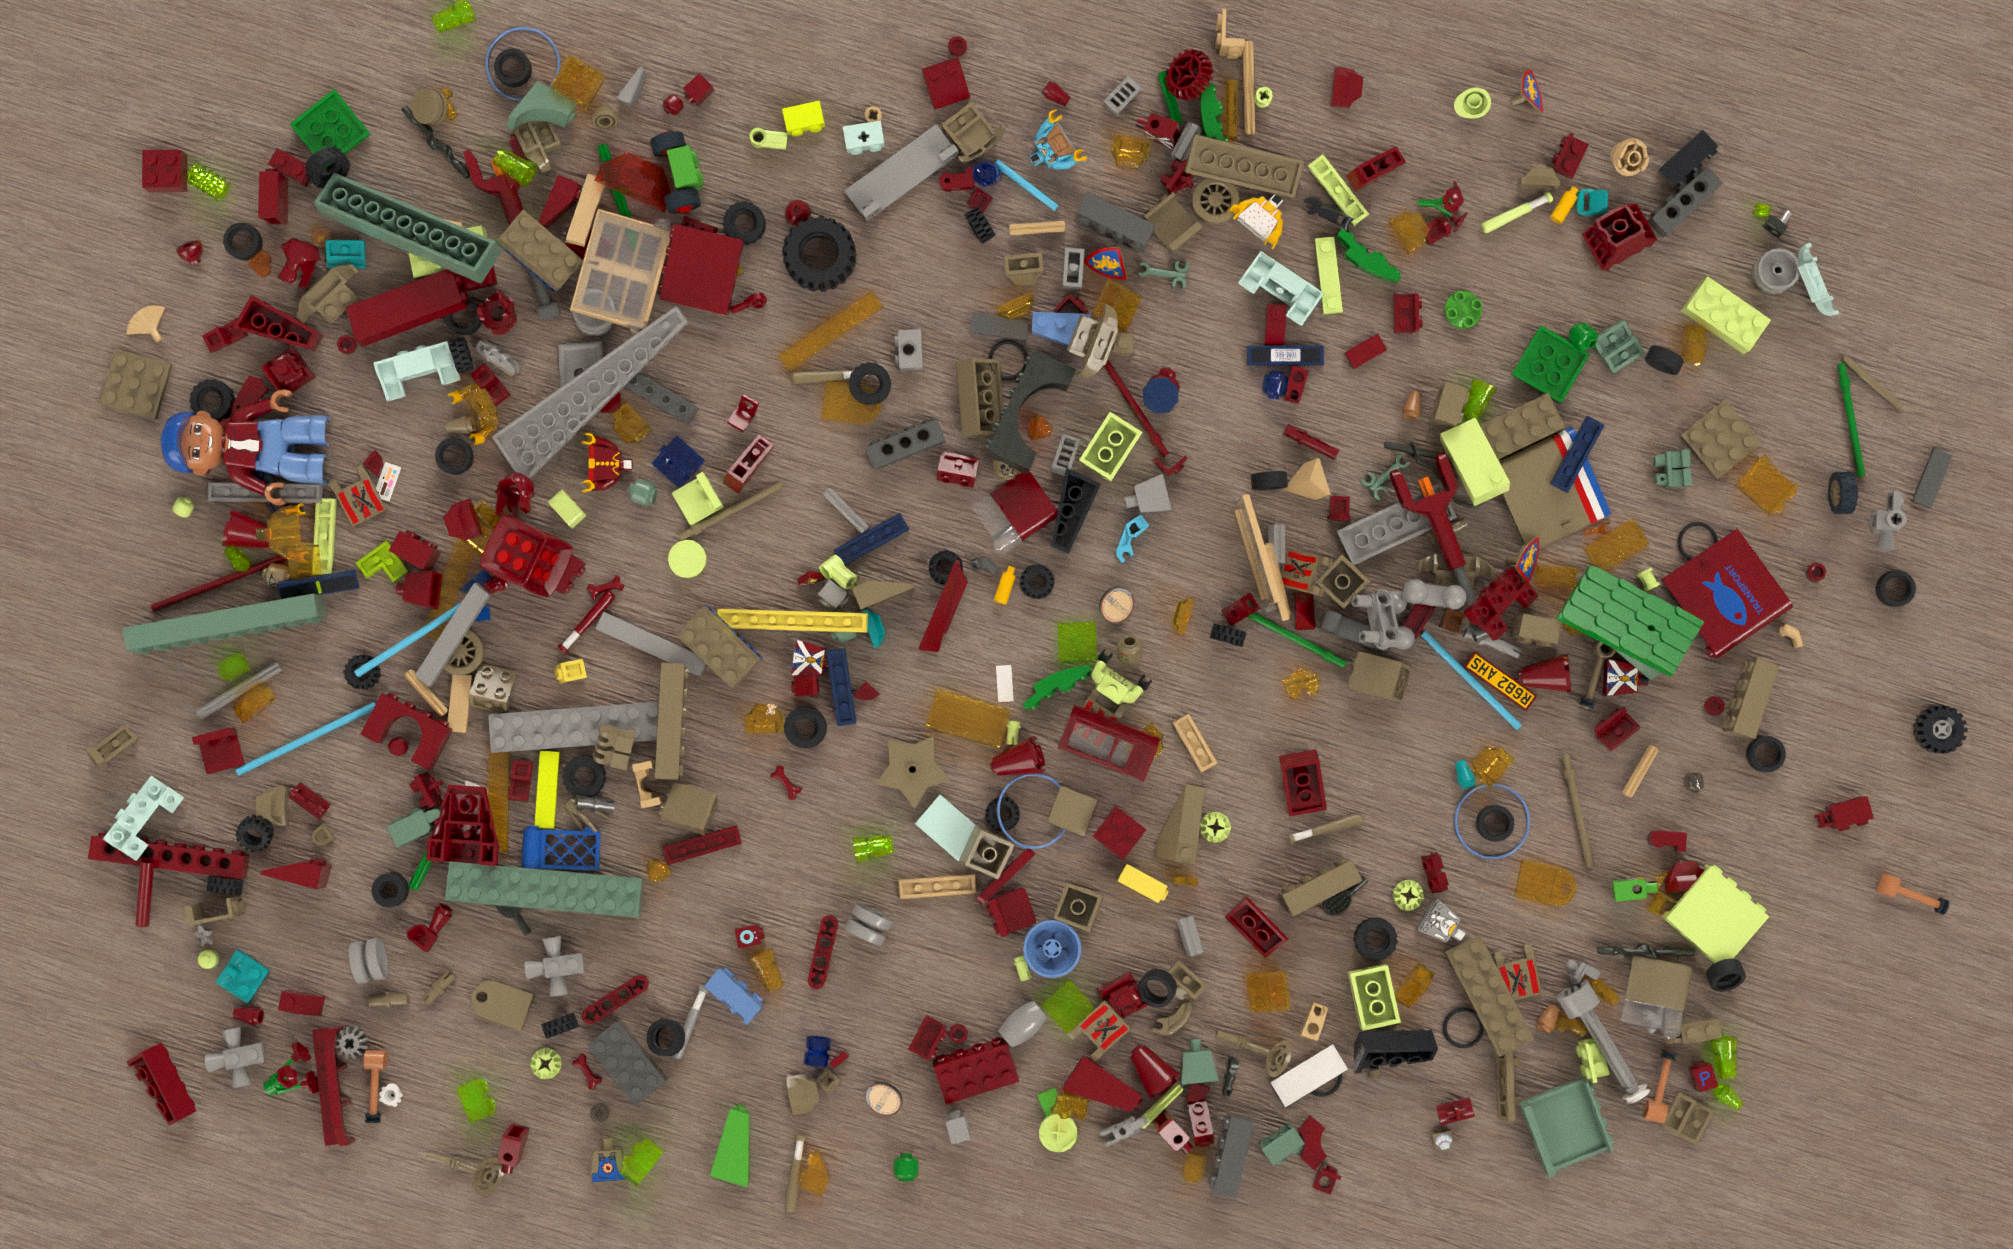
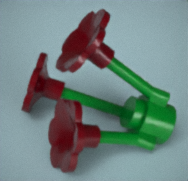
M296 1042L291 1045L294 1050L291 1059L279 1068L276 1073L271 1075L268 1081L264 1082L263 1087L268 1095L272 1096L276 1093L281 1095L284 1092L298 1088H308L312 1095L319 1092L318 1078L315 1076L314 1071L307 1072L305 1074L306 1080L298 1084V1073L290 1066L299 1059L304 1062L311 1059L309 1050L302 1046L301 1043Z

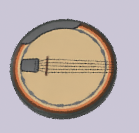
M1124 587L1110 588L1103 594L1099 602L1101 617L1111 624L1125 621L1133 612L1134 597Z
M875 1082L866 1090V1103L875 1113L891 1116L898 1113L901 1109L903 1099L899 1090L893 1085L886 1082Z

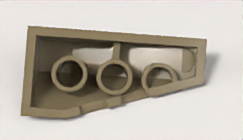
M1185 785L1158 837L1155 852L1156 858L1194 864L1204 800V787Z

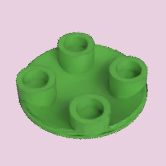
M1457 291L1445 303L1444 312L1446 319L1456 328L1467 329L1473 327L1482 315L1481 300L1470 292Z

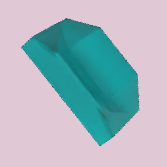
M869 609L862 611V613H868V632L873 647L882 646L886 632L881 617Z

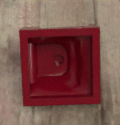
M289 345L288 349L276 356L271 362H266L261 366L262 371L276 391L288 390L294 393L316 377L298 350L292 345Z
M1130 971L1096 989L1102 1001L1105 1000L1123 1019L1148 1006L1139 996L1138 984Z

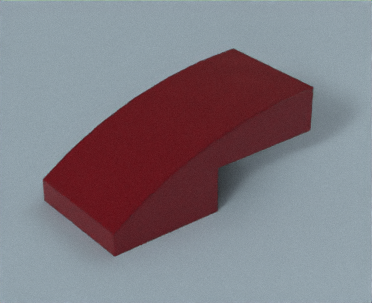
M238 318L202 335L210 353L223 349L249 336L247 332L233 329Z
M486 363L470 374L496 407L511 395Z
M513 761L508 795L509 800L528 803L533 762Z

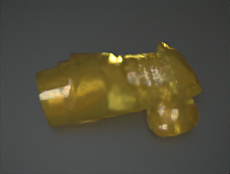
M446 87L444 90L440 89V91L447 100L446 117L448 120H453L458 116V113L449 99L453 93Z
M1597 979L1591 983L1595 993L1611 1006L1620 1000L1618 992L1608 987L1604 979Z
M1567 1015L1559 1017L1555 1025V1029L1560 1033L1567 1029L1582 1038L1588 1031L1583 1022L1569 1019Z

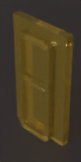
M1631 519L1587 546L1584 550L1594 566L1607 571L1643 549L1649 543L1639 525L1636 524L1634 519Z
M298 543L294 546H287L290 580L322 575L319 545Z

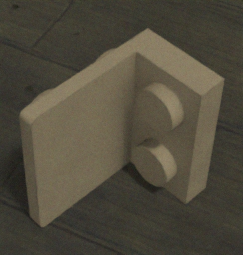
M482 663L478 668L469 692L470 706L501 714L508 713L509 697L517 678V671Z

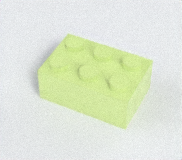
M1109 412L1078 463L1111 483L1142 432Z
M1384 963L1347 972L1359 1027L1362 1031L1401 1023L1388 965Z

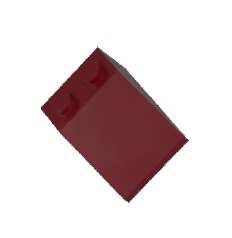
M1317 750L1278 756L1289 817L1327 810Z
M316 858L310 861L263 870L260 875L313 889H321L327 886L332 865L326 864L327 860Z

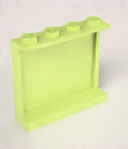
M1706 864L1704 866L1706 870L1671 911H1665L1661 917L1707 958L1716 963L1724 959H1733L1769 916L1765 913L1766 909L1759 903L1754 904L1750 900L1752 897L1747 892L1736 888L1737 883L1729 877L1726 879L1719 867Z

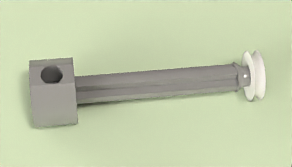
M1582 980L1577 985L1572 984L1557 995V999L1568 1018L1573 1019L1580 1016L1623 1087V1090L1627 1091L1622 1097L1623 1100H1626L1625 1104L1635 1103L1648 1095L1650 1089H1646L1647 1084L1638 1086V1081L1593 1008L1600 1003V1000L1588 980Z

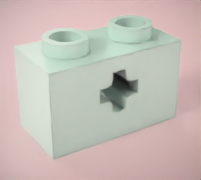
M881 121L843 127L847 153L858 155L863 153L862 151L864 150L876 152L885 147ZM863 135H866L867 142L862 141Z

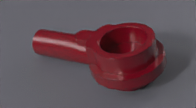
M761 292L754 293L748 296V299L743 300L744 302L730 306V310L734 314L749 307H754L755 309L762 308L767 303V297Z

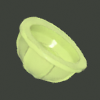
M1479 87L1465 90L1454 102L1456 113L1464 118H1480L1491 107L1489 93Z

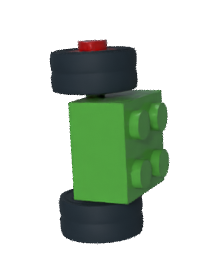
M667 131L651 138L650 144L653 155L655 157L668 156L677 191L669 193L664 197L668 213L685 214L700 207L701 201L698 191L703 190L701 184H704V178L700 168H697L700 165L698 155L689 145L686 146L683 132Z

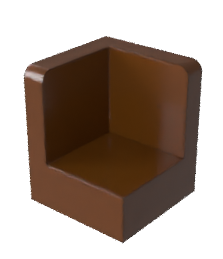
M1449 608L1444 609L1439 628L1457 634L1465 614Z

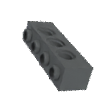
M1706 167L1703 171L1701 169L1696 171L1692 175L1693 180L1690 183L1685 181L1678 188L1680 192L1676 196L1671 194L1664 201L1666 205L1662 209L1657 207L1650 214L1652 218L1647 222L1662 238L1667 236L1723 184L1709 167ZM1694 184L1700 185L1701 192H1697L1694 189ZM1680 197H1685L1688 201V204L1683 205L1680 201ZM1667 210H1671L1674 213L1673 218L1667 216Z
M637 373L624 386L627 390L688 425L699 409L696 405L640 373Z
M929 418L922 421L923 425L915 427V425L905 428V432L901 434L894 432L887 435L886 440L880 442L877 439L868 443L869 446L866 449L875 471L946 443L938 420ZM921 431H925L929 436L927 440L921 441L918 439V434ZM904 438L911 441L910 446L907 448L900 446V442ZM884 446H891L893 452L890 455L883 454L882 449Z

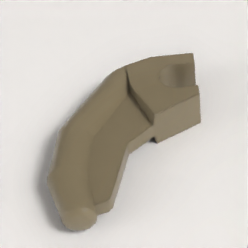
M1186 1001V1003H1182L1174 1015L1157 1018L1156 1021L1161 1022L1162 1027L1160 1029L1153 1027L1152 1031L1161 1035L1174 1034L1186 1025L1192 1014V1002Z

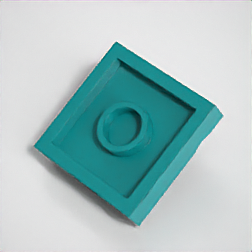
M238 949L215 983L244 1002L250 1003L271 970Z

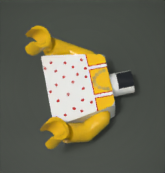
M1274 194L1269 201L1262 196L1259 199L1255 197L1247 199L1237 205H1233L1228 210V213L1230 211L1235 213L1233 219L1238 217L1237 220L1260 238L1264 245L1269 242L1273 245L1271 249L1275 248L1282 234L1283 227L1282 212L1277 209L1283 200L1278 195Z

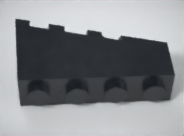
M1068 468L1065 471L1051 548L1069 555L1101 486L1100 483Z
M1419 1029L1359 1032L1354 1042V1073H1362L1361 1069L1370 1068L1371 1071L1379 1070L1378 1066L1390 1065L1391 1068L1397 1067L1403 1062H1407L1409 1065L1432 1061L1438 1051L1433 1031Z

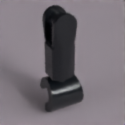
M1316 196L1308 197L1303 201L1306 204L1310 202L1315 204L1314 209L1309 210L1307 214L1319 213L1318 216L1344 229L1349 230L1348 226L1354 220V218L1325 204L1322 206L1321 199ZM1339 216L1344 217L1342 223L1337 221Z

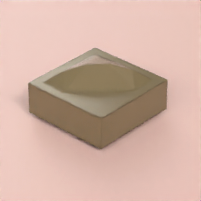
M827 1067L815 1081L830 1095L842 1082V1079L830 1067Z

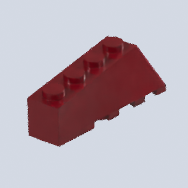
M253 295L250 296L233 326V329L307 348L315 352L324 336Z
M162 1042L126 1061L129 1067L134 1066L138 1072L135 1074L139 1081L143 1080L146 1084V1092L149 1097L156 1099L155 1106L169 1126L196 1112L195 1103L189 1097L186 1085L180 1080L177 1068L172 1064L168 1050L163 1046Z

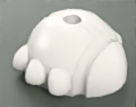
M388 1084L387 1087L381 1088L382 1092L379 1093L381 1096L380 1102L394 1107L397 1106V1103L401 1102L400 1098L403 1094L396 1084Z

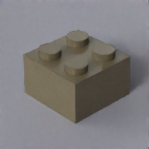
M1449 382L1443 383L1439 387L1429 423L1451 429L1457 426L1458 423H1461L1464 412H1461V410L1467 404L1469 394H1467L1468 388Z
M1340 555L1333 562L1332 567H1328L1313 584L1324 589L1323 594L1342 610L1351 602L1352 597L1357 595L1370 580L1343 555Z
M1524 613L1519 614L1515 618L1512 638H1516L1518 643L1528 644L1536 642L1535 646L1551 647V645L1557 644L1561 622Z
M975 825L959 860L968 867L999 879L1015 844L1003 836Z
M1066 882L1053 919L1090 933L1103 900V895Z

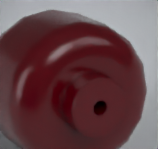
M672 94L663 101L664 111L667 114L677 115L684 107L683 101L677 95Z

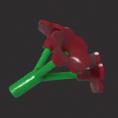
M1453 181V189H1447L1443 197L1436 200H1418V207H1434L1448 216L1455 223L1453 232L1458 230L1468 215L1465 212L1464 215L1459 217L1448 212H1457L1459 206L1464 203L1461 190L1456 181ZM1438 204H1444L1445 209L1440 207Z

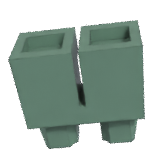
M1690 449L1669 451L1653 457L1654 467L1663 466V474L1654 475L1655 485H1661L1664 488L1692 486L1691 468L1685 469L1691 467Z

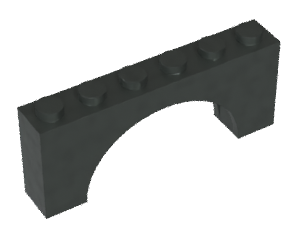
M1035 350L1032 356H1027L1024 362V366H1026L1024 373L1020 371L1016 382H1018L1017 388H1012L1008 396L1011 399L1008 406L1004 405L1001 411L1002 420L1001 422L997 421L992 432L995 435L993 439L989 438L985 445V449H987L986 456L1005 463L1027 475L1037 452L1026 445L1019 433L1018 413L1025 401L1039 391L1045 389L1067 391L1076 370Z

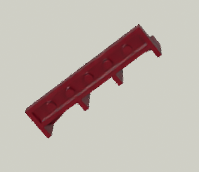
M343 1026L312 1030L325 1146L336 1144L346 1146L356 1141L355 1137H347L344 1128L342 1107L350 1104L351 1099L341 1100L338 1072L346 1069L347 1064L337 1065L335 1048L337 1032L343 1030Z

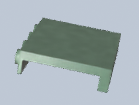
M1584 1077L1518 1102L1544 1172L1549 1178L1556 1176L1555 1171L1606 1150H1609L1611 1153L1614 1152L1612 1147L1614 1140L1610 1133L1607 1134V1122L1604 1116L1601 1117L1599 1112L1601 1110L1600 1103L1597 1099H1594L1592 1094L1595 1092L1594 1087Z

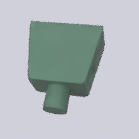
M1201 1038L1189 1039L1190 1050L1182 1051L1181 1084L1219 1081L1210 1049H1202Z

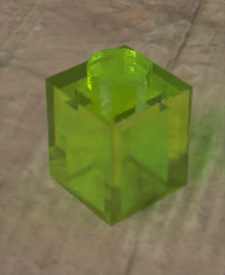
M236 653L217 663L219 667L217 671L225 681H232L251 671L242 653Z

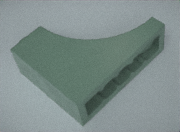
M537 81L511 112L506 127L513 131L516 127L526 122L546 121L565 128L569 122L573 123L575 120L577 104Z

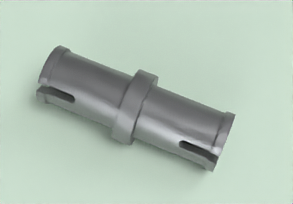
M577 795L574 801L575 808L591 809L593 812L600 810L612 813L615 809L614 800L599 799L597 796L591 798Z

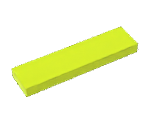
M540 751L534 825L539 826V828L555 829L560 752Z

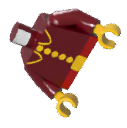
M591 433L583 434L589 438L588 442L581 441L582 444L589 445L588 480L580 483L586 484L588 489L582 490L583 493L591 490H607L615 485L619 479H622V471L633 470V460L622 459V452L618 450L615 444L607 439L593 436Z

